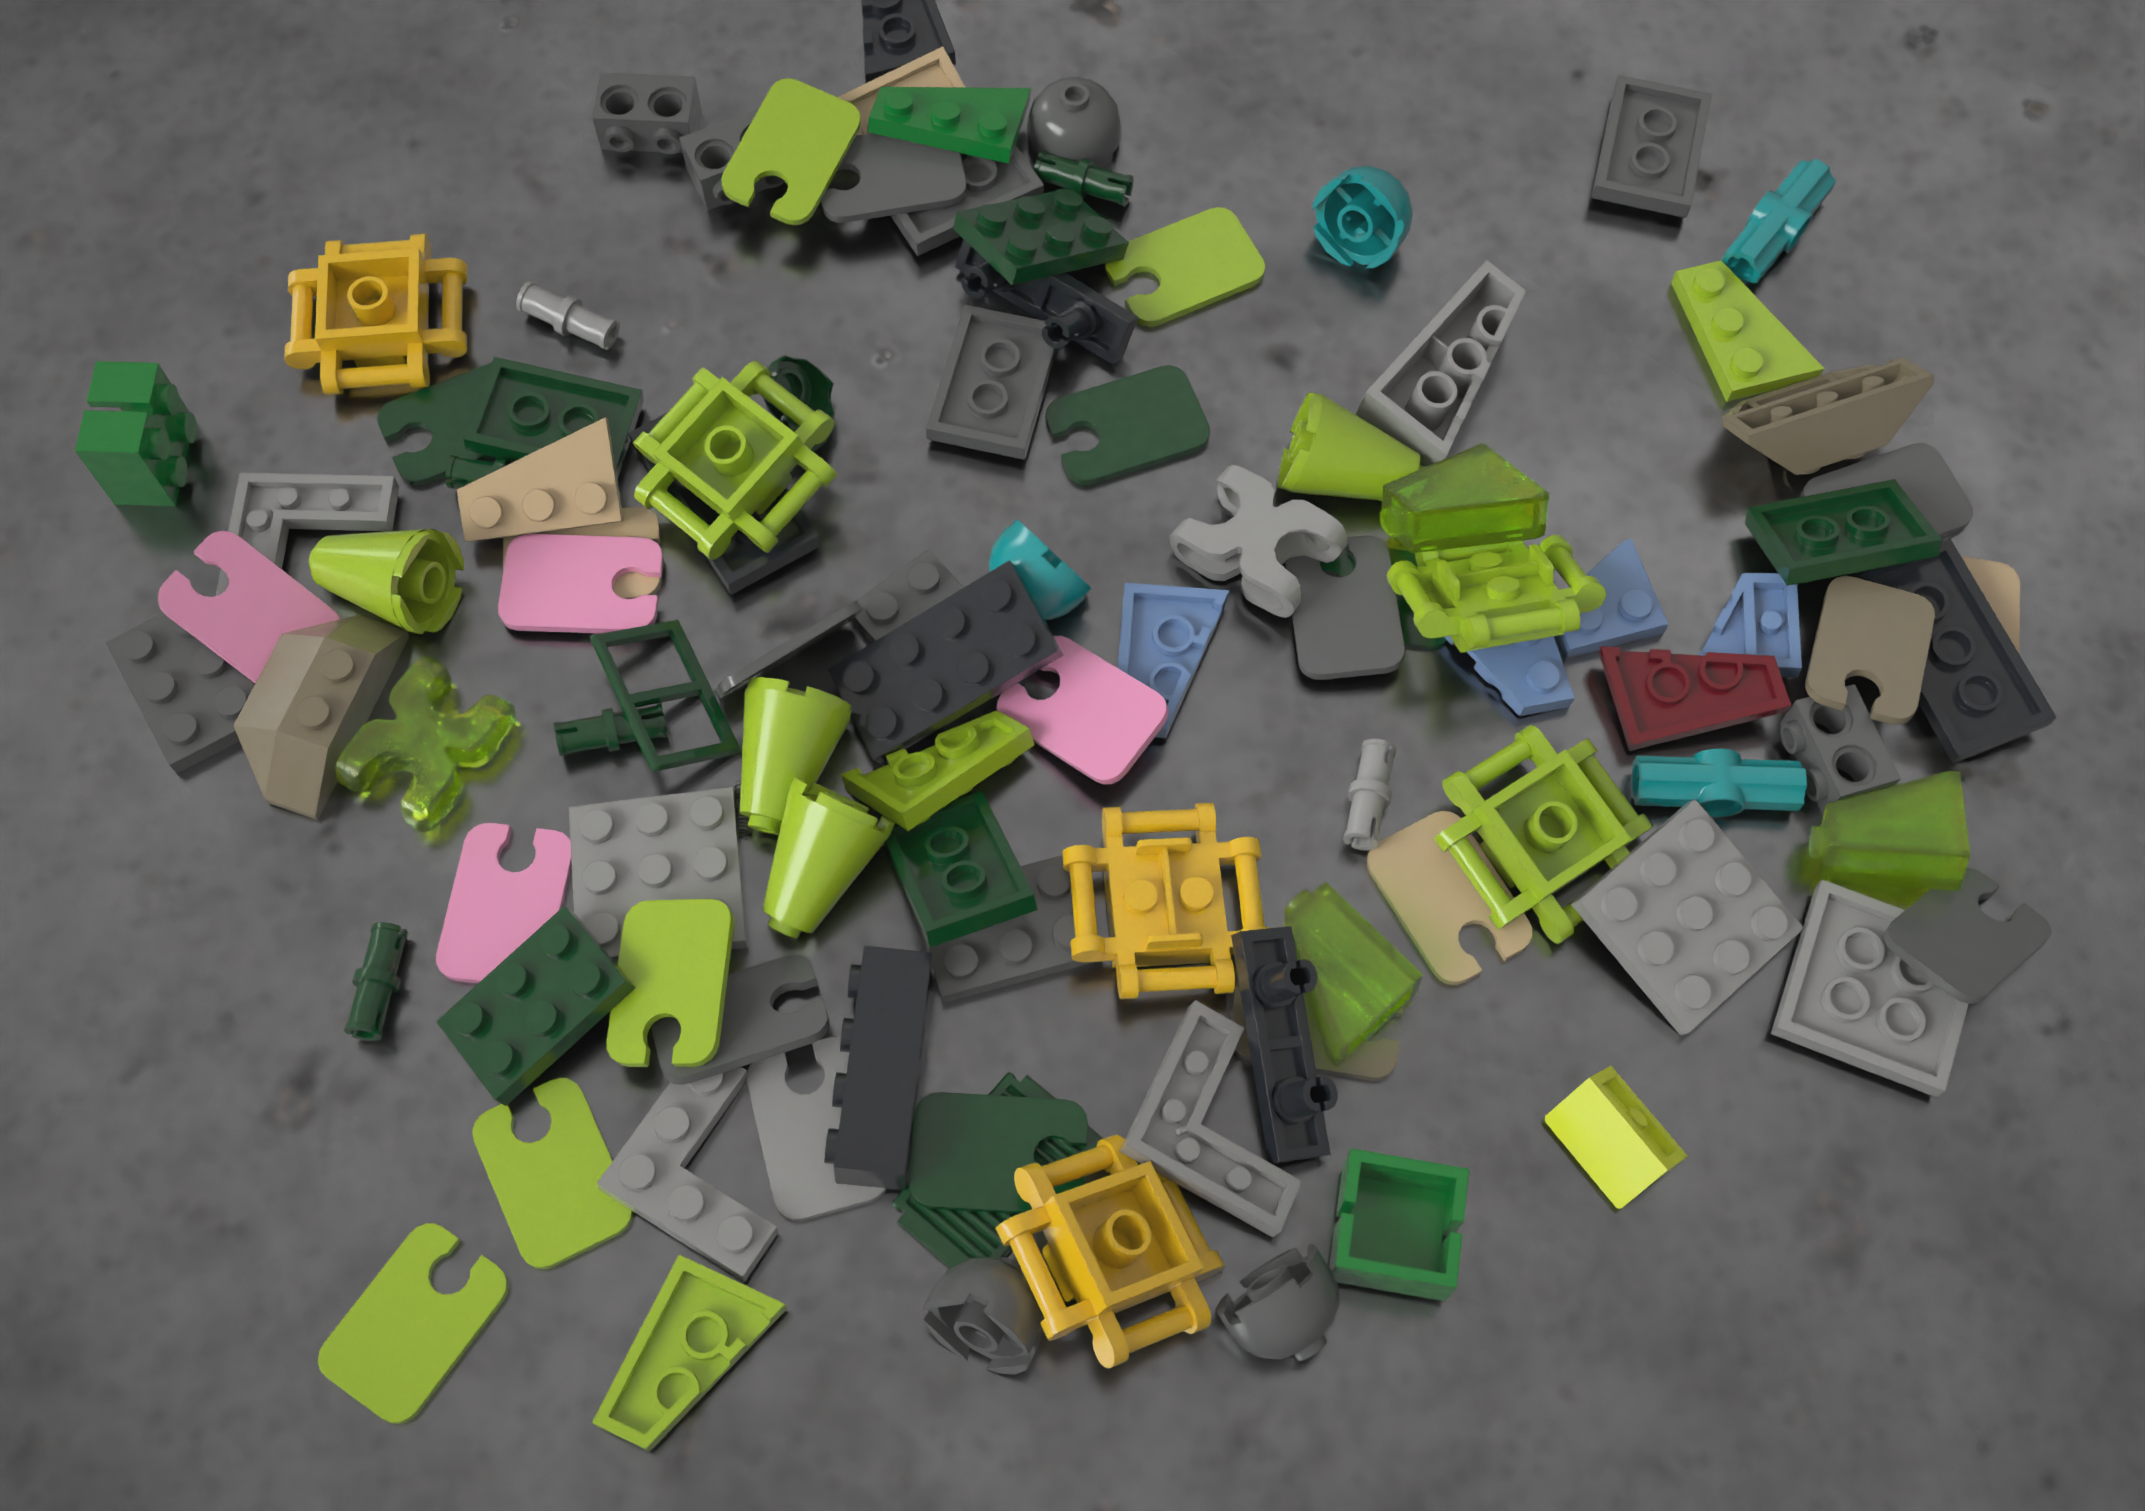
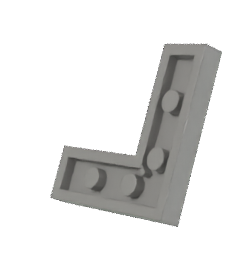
M240 473L228 531L241 537L282 569L289 529L392 531L399 485L394 476ZM222 569L220 570L216 596L226 591L229 583L228 577Z
M1195 1000L1187 1008L1119 1152L1141 1164L1151 1161L1158 1174L1265 1234L1274 1237L1282 1231L1302 1181L1201 1125L1245 1028Z
M738 1067L689 1084L678 1085L670 1082L599 1179L597 1185L599 1190L745 1282L778 1234L777 1226L685 1169L747 1081V1070Z

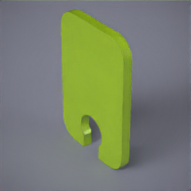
M786 78L775 82L723 172L721 180L724 193L731 200L749 207L755 197L754 188L756 183L765 176H778L786 182L788 189L782 198L776 200L770 211L771 217L790 225H801L807 222L813 216L859 131L861 120L858 109L850 102L795 79Z
M1221 207L1205 210L1128 241L1129 244L1124 259L1105 263L1106 274L1113 286L1127 282L1130 276L1139 272H1148L1158 278L1160 286L1153 293L1146 295L1137 294L1125 299V306L1128 311L1139 317L1137 323L1147 327L1164 324L1254 287L1261 282L1265 272V263L1236 215L1232 211Z
M715 899L646 900L635 904L627 912L623 924L617 966L635 986V989L611 1010L607 1035V1051L610 1057L620 1065L627 1067L649 1066L651 1050L647 1044V1035L654 1022L664 1017L676 1018L681 1025L680 1038L673 1048L671 1064L675 1067L701 1066L711 1061L717 1053L720 1044L734 931V915L726 904Z
M567 1078L553 1079L533 1089L540 1106L548 1110L551 1116L550 1130L539 1141L528 1143L516 1138L513 1130L515 1119L509 1105L504 1106L503 1104L481 1114L474 1123L472 1131L474 1143L519 1252L525 1262L535 1269L546 1270L554 1268L621 1235L632 1223L634 1215L632 1210L599 1190L597 1182L613 1162V1159L583 1091L576 1082Z
M435 1223L420 1225L406 1237L323 1343L318 1355L320 1371L326 1378L381 1419L392 1424L409 1422L421 1412L502 1305L509 1290L507 1275L496 1264L481 1255L470 1269V1278L467 1284L460 1291L453 1294L437 1292L431 1281L432 1271L441 1259L453 1253L461 1240L444 1227Z

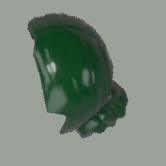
M784 355L767 367L771 373L770 377L812 410H822L831 418L835 415L834 406L831 402V392L834 383L806 359L792 358ZM763 398L767 410L793 432L800 427V425ZM829 436L822 443L815 444L811 451L814 452L824 445Z

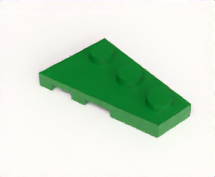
M880 87L868 118V132L1009 164L1030 103L1031 88Z

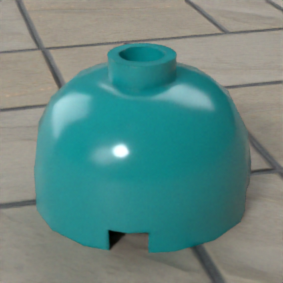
M1359 166L1345 170L1329 180L1320 189L1313 201L1312 211L1316 208L1315 215L1317 223L1313 228L1317 239L1328 254L1341 264L1350 267L1353 265V260L1361 265L1369 264L1366 268H1375L1388 261L1398 251L1411 230L1413 211L1409 193L1399 179L1390 172L1377 167Z
M1018 519L1011 526H1007L992 546L988 560L989 572L1010 560L1024 580L1044 620H1054L1067 615L1085 599L1087 593L1092 589Z

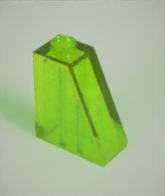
M1480 443L1383 485L1380 522L1386 534L1395 538L1411 553L1537 539L1545 535L1549 493L1486 444Z
M1947 771L1826 804L1821 826H1812L1809 841L1810 858L1819 859L1820 880L1833 883L1960 891L1971 855L1960 772Z
M1325 881L1314 892L1310 893L1305 889L1291 900L1284 910L1286 915L1284 927L1292 926L1297 960L1306 959L1310 961L1317 971L1316 987L1304 994L1327 1055L1338 1067L1417 994L1423 974Z

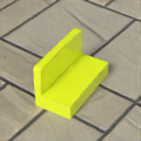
M1612 1066L1589 1077L1545 1116L1546 1124L1613 1205L1619 1209L1630 1203L1656 1180L1667 1174L1688 1157Z

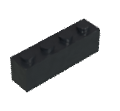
M864 945L861 965L851 964L848 998L857 999L854 1018L844 1017L840 1040V1052L849 1053L847 1073L836 1072L832 1107L842 1108L839 1129H828L824 1158L826 1164H834L835 1181L837 1184L906 1190L932 977V952Z

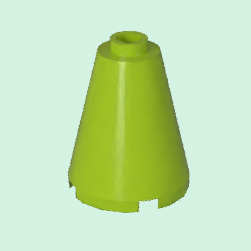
M1309 392L1306 395L1290 430V433L1294 435L1289 450L1284 448L1277 477L1278 488L1287 490L1290 493L1401 503L1407 499L1409 494L1414 496L1418 494L1426 473V467L1420 465L1419 453L1325 395L1315 392Z
M416 529L326 536L312 549L309 556V568L313 580L320 587L408 632L423 634L425 631L434 633L441 630L452 618L462 593V588L454 586L456 570L464 571V559L459 544L449 533L435 529Z
M755 677L749 679L747 689H745L740 814L749 817L748 827L761 832L779 835L789 787L794 777L803 778L807 784L804 791L809 792L813 782L817 783L851 719L852 709L848 702L839 697L807 686L806 692L788 688L789 681Z
M798 776L794 777L789 787L762 910L771 916L767 925L793 938H798L801 931L807 933L815 931L888 839L895 825L893 821L883 815L877 825L878 818L867 814L868 807L814 782L809 792L804 791L807 784L803 778Z

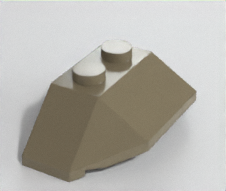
M1904 357L1888 360L1885 365H1862L1833 371L1743 400L1734 406L1729 413H1725L1722 416V426L1793 474H1811L1817 472L1823 466L1844 459L1860 458L1868 451L1888 445L1932 387L1934 375Z
M356 615L281 634L233 725L267 803L316 820L319 819L410 637L407 631Z

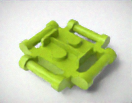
M752 361L746 365L731 383L723 377L718 379L702 367L691 378L694 384L648 434L643 431L633 442V445L647 459L656 464L637 485L634 492L635 499L648 509H657L698 542V550L711 560L720 557L726 551L731 537L738 530L743 532L760 549L769 553L779 542L776 536L821 486L828 487L837 477L835 470L811 451L815 444L822 443L830 435L834 428V419L822 410L814 411L774 381L770 377V370L758 361ZM756 394L761 395L800 425V427L793 432L749 397ZM797 464L805 469L806 472L761 522L751 516L754 512L759 515L763 514L792 481L790 472ZM675 479L720 514L711 525L707 524L667 492L668 486Z
M1518 526L1503 528L1498 535L1439 545H1435L1434 541L1416 543L1415 558L1418 567L1409 561H1399L1393 564L1387 572V581L1396 594L1403 595L1412 609L1414 624L1421 635L1426 638L1450 636L1460 653L1564 635L1566 632L1577 631L1580 628V613L1596 610L1603 604L1606 598L1605 588L1596 577L1587 576L1573 558V548L1564 537L1552 535L1545 538L1539 546L1534 544L1527 548ZM1554 570L1559 573L1570 588L1559 589L1553 582Z
M1529 725L1515 734L1514 742L1465 773L1456 771L1442 781L1444 792L1455 806L1460 807L1466 816L1443 830L1433 840L1443 853L1446 851L1450 852L1491 910L1492 914L1488 917L1497 930L1502 929L1532 908L1539 917V923L1547 937L1556 944L1563 942L1574 934V927L1584 920L1571 905L1575 900L1561 908L1552 894L1604 860L1612 869L1630 853L1625 846L1654 827L1644 813L1640 816L1636 813L1595 757L1598 750L1589 738L1581 741L1569 750L1565 749L1557 754L1543 733L1537 727ZM1526 759L1533 761L1537 768L1486 801L1477 791ZM1476 831L1484 840L1480 844L1482 850L1510 888L1516 885L1521 892L1520 895L1510 900L1468 841L1467 837Z

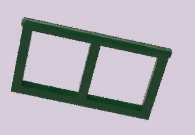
M679 620L591 635L590 641L652 773L738 754L740 746ZM670 636L692 682L629 694L608 647ZM699 695L721 743L658 756L636 708Z

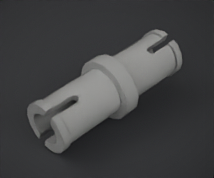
M530 281L523 285L516 300V309L518 311L528 313L553 325L554 330L561 335H576L599 345L600 348L609 350L616 341L620 328L619 321L607 318L582 306V301L574 296L569 295L564 298L540 288Z
M1368 739L1362 743V754L1357 779L1350 783L1348 798L1352 804L1343 841L1347 845L1352 843V848L1373 850L1378 847L1383 810L1391 802L1392 790L1388 784L1397 749L1393 744L1388 746V741Z

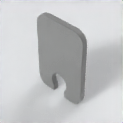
M830 1037L812 1043L816 1061L823 1067L825 1078L822 1085L810 1094L801 1095L795 1093L787 1086L786 1074L789 1067L785 1052L751 1063L747 1071L748 1089L774 1203L778 1212L785 1219L793 1222L805 1221L872 1203L880 1199L887 1190V1188L837 1184L835 1181L834 1164H826L824 1162L828 1129H839L842 1108L832 1107L836 1072L847 1073L849 1053L840 1052L841 1037Z

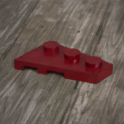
M1601 646L1599 650V656L1629 751L1785 713L1791 707L1775 656L1707 652L1706 655L1671 654V650L1650 649L1649 652L1620 651V647Z

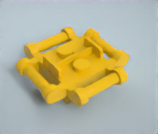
M426 233L412 234L410 240L348 245H345L343 240L326 241L325 255H318V268L298 269L290 272L288 275V292L292 295L291 338L290 342L285 345V363L292 368L304 370L312 368L316 363H320V379L325 395L343 394L344 389L385 385L410 384L412 388L429 387L428 354L439 353L446 357L455 358L463 356L467 352V335L462 331L463 285L468 281V265L457 258L432 259L431 244ZM431 283L442 284L441 329H428L429 284ZM317 296L315 338L312 339L313 298ZM354 360L358 368L342 369V361Z
M1212 802L1196 803L1194 809L1121 812L1120 807H1103L1102 833L1104 848L1074 845L1062 851L1064 870L1070 872L1075 938L1070 941L1072 960L1077 962L1112 961L1113 968H1116L1120 999L1138 998L1139 992L1214 988L1216 994L1233 993L1235 989V973L1230 956L1234 954L1231 935L1240 931L1269 928L1265 927L1257 868V861L1262 858L1260 840L1254 837H1241L1229 842H1217L1216 813ZM1195 831L1197 842L1192 844L1191 838L1139 840L1136 846L1123 847L1122 834ZM1235 865L1243 925V929L1240 931H1227L1220 866ZM1092 872L1104 873L1110 935L1108 938L1099 936L1097 932ZM1197 963H1210V964H1211V966H1196V967H1178V968H1159V969H1141V970H1137V967H1141V966L1197 964Z
M1117 1134L1099 1140L1093 1149L1041 1166L1034 1162L1016 1169L1014 1181L1017 1192L1025 1202L1030 1203L1032 1209L1015 1215L996 1227L1003 1245L1011 1246L1045 1318L1040 1324L1048 1341L1058 1339L1088 1324L1093 1335L1095 1355L1105 1368H1112L1128 1360L1129 1353L1182 1331L1193 1334L1208 1328L1211 1324V1312L1197 1282L1203 1281L1225 1268L1218 1251L1210 1250L1178 1185L1158 1174L1151 1161L1138 1165L1135 1160L1119 1152L1125 1139ZM1101 1170L1112 1174L1056 1194L1053 1187ZM1043 1231L1048 1241V1244L1042 1249V1253L1050 1271L1032 1234ZM1053 1277H1054V1279H1055V1281H1056V1283H1057V1285H1058V1287H1059V1289H1060V1292H1059V1290H1058V1288H1057V1286H1056V1284H1055V1282H1054V1280H1053ZM1167 1292L1171 1293L1176 1303L1174 1309L1121 1329L1114 1315L1115 1313ZM1063 1298L1066 1302L1076 1299L1077 1304L1066 1307Z

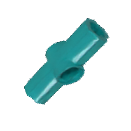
M1816 158L1812 161L1801 160L1775 192L1770 189L1759 201L1750 215L1745 229L1726 250L1722 258L1723 263L1743 283H1757L1774 264L1782 251L1788 253L1798 242L1809 225L1813 213L1830 194L1836 183L1830 172V166Z
M1720 748L1704 750L1692 757L1636 756L1632 763L1630 787L1631 798L1634 799L1635 805L1683 807L1686 803L1696 799L1708 815L1715 818L1732 816L1744 809L1799 811L1804 805L1807 778L1806 769L1801 766L1800 761L1741 759V755L1738 752Z

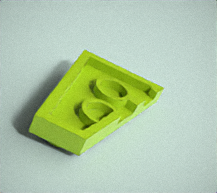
M1722 260L1675 272L1671 284L1726 402L1774 391L1822 374L1825 368Z
M996 710L938 734L935 739L936 745L911 754H908L905 748L886 755L888 765L862 775L859 767L840 775L848 793L909 831L918 824L927 821L934 813L959 796L968 793L975 785L1002 767L1011 764L1015 758L1033 747L1035 744L1029 727Z
M678 1255L592 1423L650 1452L788 1309L786 1304L684 1256Z

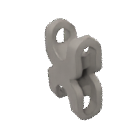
M1230 465L1216 480L1220 503L1234 517L1226 523L1215 525L1192 518L1185 519L1170 534L1171 547L1179 560L1213 581H1226L1241 573L1243 575L1241 589L1248 601L1274 615L1284 618L1289 617L1301 604V589L1297 577L1285 569L1282 564L1290 558L1307 556L1324 563L1334 561L1348 545L1346 531L1336 518L1305 500H1291L1278 507H1274L1275 490L1271 482L1245 468Z

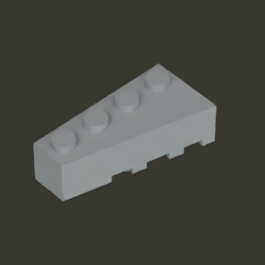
M1488 260L1485 261L1366 391L1356 412V415L1419 453L1420 465L1426 467L1425 477L1431 482L1445 460L1526 292L1523 287Z

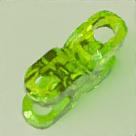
M429 656L422 657L416 661L391 690L389 702L397 715V719H374L365 723L339 756L335 769L336 778L339 783L352 791L360 793L369 792L391 773L401 771L413 773L414 777L401 800V812L406 823L419 832H430L435 829L462 797L464 784L456 772V768L458 766L477 768L488 763L511 733L516 720L514 705L493 694L484 695L465 713L451 716L439 713L452 688V679L446 665Z

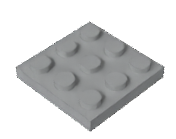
M733 787L569 807L574 913L616 964H618L626 914L632 906L646 900H720L730 908L734 915L731 950L748 948L740 844L737 834L735 792Z
M1696 799L1686 803L1571 903L1573 908L1679 1035L1690 1033L1804 929Z
M1821 880L1814 889L1804 922V929L1801 932L1771 1034L1931 1096L1939 1097L1945 1092L1968 1004L1950 996L1887 947L1884 941V933L1890 923L1905 910Z

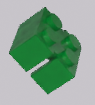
M96 361L86 400L90 407L120 408L122 411L84 410L75 447L76 454L114 505L176 506L179 488L183 487L187 481L188 469L185 458L189 443L195 441L197 435V422L194 414L189 412L179 396L177 387L170 382L159 363Z
M1351 1148L1342 1167L1336 1217L1340 1218L1334 1228L1329 1266L1336 1282L1446 1302L1457 1288L1463 1234L1456 1232L1464 1223L1470 1169ZM1442 1235H1443V1236H1447L1446 1239L1443 1241V1243H1442Z

